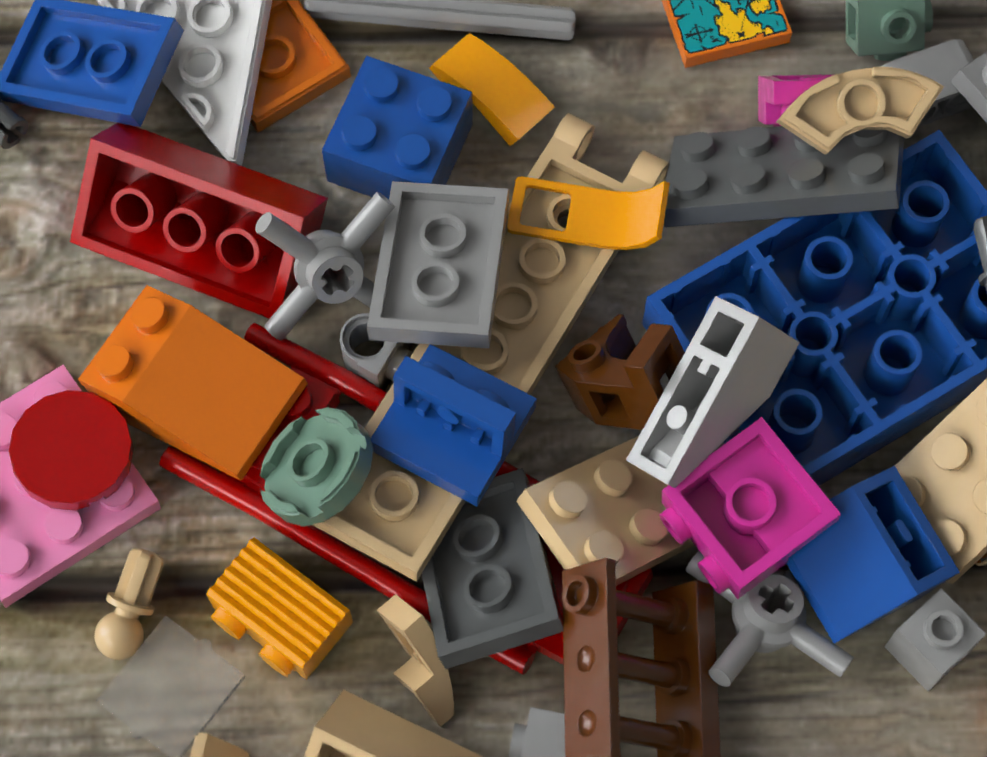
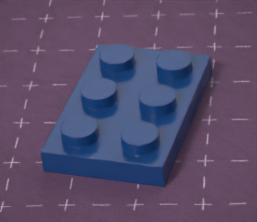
M34 0L1 69L0 99L15 104L141 127L184 29L175 18L67 0Z

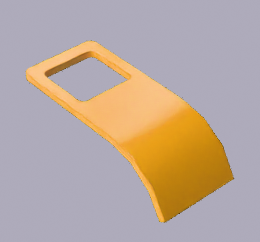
M519 176L515 180L507 231L516 235L602 249L632 250L646 248L662 239L670 183L663 181L651 189L623 192ZM526 189H539L571 196L567 225L564 231L526 226L520 223Z

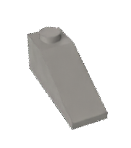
M716 296L626 461L667 485L676 488L771 396L800 342L759 316Z

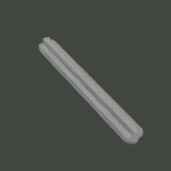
M304 0V8L312 18L558 40H570L575 33L576 12L571 7L490 0Z

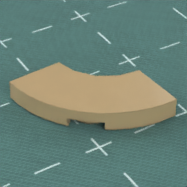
M872 67L851 70L830 76L810 87L782 113L776 123L824 155L829 153L844 137L861 130H887L904 138H909L944 86L926 76L900 68Z

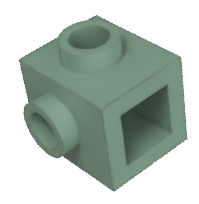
M846 0V43L857 56L873 55V58L877 60L893 61L907 56V52L925 49V32H931L933 27V9L930 0Z

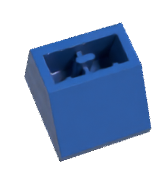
M895 466L867 478L829 499L841 513L839 520L791 555L786 563L834 644L920 599L960 573Z

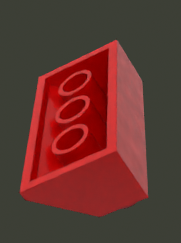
M116 123L90 138L70 243L270 319L298 286L294 276L295 258L258 234L255 230L256 224L263 214L270 212L306 236L311 232L320 230L328 198L142 128Z

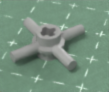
M376 192L341 234L331 230H317L304 236L270 212L263 214L259 218L255 227L256 232L295 258L294 276L298 283V286L264 325V328L273 337L282 341L317 299L329 304H339L354 297L370 308L374 282L363 274L364 257L360 248L395 208L394 204L384 195Z
M698 551L689 562L685 571L699 581L709 583L698 567V563L705 558ZM789 568L783 576L771 574L739 599L735 597L729 588L720 594L733 603L731 610L732 619L737 634L709 670V675L713 681L723 687L730 686L755 652L771 653L791 644L840 678L854 659L852 655L806 624L807 617L802 589Z

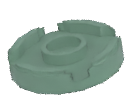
M326 407L315 410L320 415L314 416L309 420L301 416L288 424L272 442L262 462L260 476L265 480V491L261 490V495L269 508L287 523L300 526L322 523L344 510L360 492L371 470L373 446L369 432L345 410Z

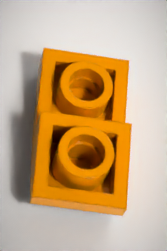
M468 33L429 67L439 81L471 91L472 104L476 106L509 146L517 142L555 108L547 97L517 67L498 51L471 33Z

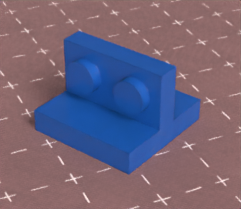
M430 344L419 362L405 356L393 375L394 402L370 438L373 452L477 507L533 414L537 398Z

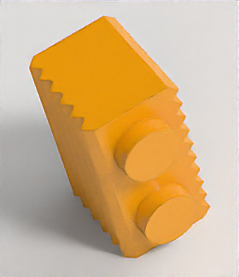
M255 537L249 540L247 546L233 559L231 565L225 569L223 575L217 578L215 584L209 588L206 594L212 607L216 610L211 616L213 621L237 640H240L245 633L250 635L263 646L262 650L258 653L259 656L285 677H288L294 670L307 680L353 624L351 612L347 607Z

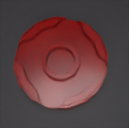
M67 390L45 396L25 410L12 430L8 452L14 475L31 498L50 508L75 511L90 507L89 503L96 502L102 497L106 499L119 489L130 472L134 447L126 419L111 402L92 392Z

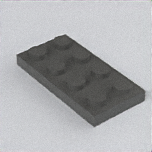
M782 126L768 128L750 127L745 130L715 133L695 132L684 136H674L666 181L670 185L664 227L899 209L904 137L887 130H861L844 137L829 153L824 155Z

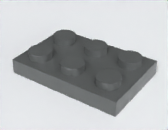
M523 468L494 477L477 507L467 501L464 503L422 572L437 654L445 669L563 632V618L544 540L516 502L522 492L530 487V482Z

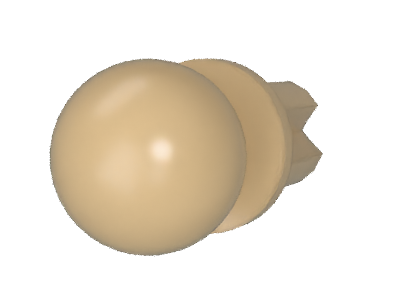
M132 548L127 556L116 591L107 594L106 601L116 606L114 612L105 615L98 622L94 639L98 650L110 659H128L135 655L143 644L144 630L138 618L139 615L151 616L154 613L155 607L150 602L164 565L163 558L152 551Z

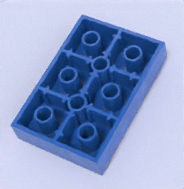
M939 129L903 150L899 209L784 218L647 296L642 325L646 331L651 324L672 325L685 352L714 298L717 296L759 316L800 342L771 396L723 443H727L762 417L815 483L820 486L963 400L987 378L986 287L980 286L978 281L979 275L984 271L973 230L975 220L987 216V190Z

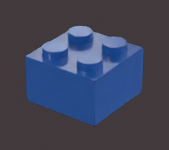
M366 55L322 148L327 181L370 197L379 192L387 199L390 197L392 181L446 185L473 125L472 92Z

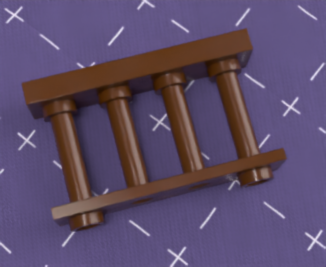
M603 558L562 571L565 757H620V743L657 749V757H721L718 684L709 675L710 668L717 661L714 588L709 583L694 580L652 592V598L616 590V561L610 558ZM617 616L653 624L654 660L618 652ZM618 679L655 686L656 722L619 716Z

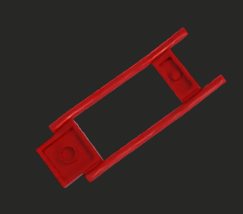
M253 323L247 329L244 340L274 359L290 366L291 370L305 378L308 383L241 481L222 471L219 472L172 446L163 452L159 462L160 467L258 519L388 598H392L396 594L422 614L425 620L431 623L426 592L313 525L300 526L287 523L263 501L261 490L265 491V480L260 476L262 462L272 442L288 424L301 416L306 420L320 414L315 411L326 407L336 409L340 403L339 397L342 393L375 412L387 392L352 371L286 338L282 341L276 339L263 326ZM504 461L495 477L518 470V468ZM525 473L530 482V486L540 482L539 480ZM544 542L563 618L562 571L564 569ZM648 569L617 585L616 590L642 596L653 578L652 569ZM617 616V638L627 623L628 618ZM563 632L489 655V657L522 675H525L531 667L537 651L564 665Z

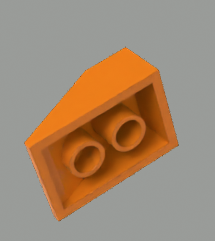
M148 285L145 286L78 378L79 382L88 392H92L111 402L126 419L127 424L240 481L308 384L304 377L192 305Z

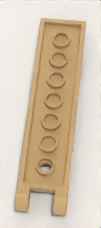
M568 113L561 120L553 137L527 176L610 191L636 192L651 189L662 183L666 178L669 162L643 150L635 160L624 182L621 183L580 162L592 140L595 126ZM526 189L520 223L526 226L564 231L566 228L561 227L558 220L562 216L568 215L571 196L539 189ZM511 202L509 203V208H508L507 223H508V218H509V212H510ZM506 223L490 348L434 346L531 395L619 250L602 249L511 234L507 231ZM418 344L410 358L419 362L430 344ZM394 383L365 426L370 438L394 402ZM373 452L371 470L360 492L344 510L322 523L312 525L417 582L466 501Z

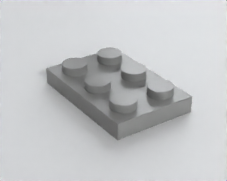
M392 181L389 200L394 204L395 208L385 219L367 323L369 340L489 349L509 208L508 189Z

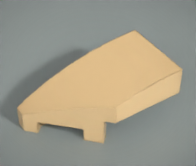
M395 594L377 609L382 619L411 657L393 674L404 687L416 695L428 712V715L441 727L454 716V699L449 671L445 669L438 658L434 633L423 615Z

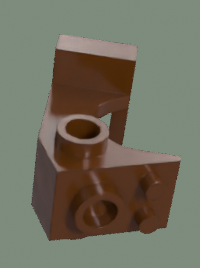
M618 314L606 325L601 326L590 338L575 345L569 354L555 365V368L576 409L595 424L643 430L665 390L660 383L661 378L666 373L668 379H671L685 352L673 326L664 324H651L636 346L626 326L627 321L624 315Z

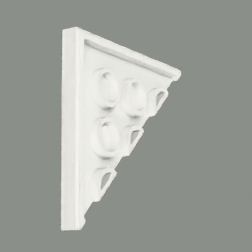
M95 0L100 6L171 17L177 20L184 29V32L163 76L162 83L224 159L242 166L272 0Z

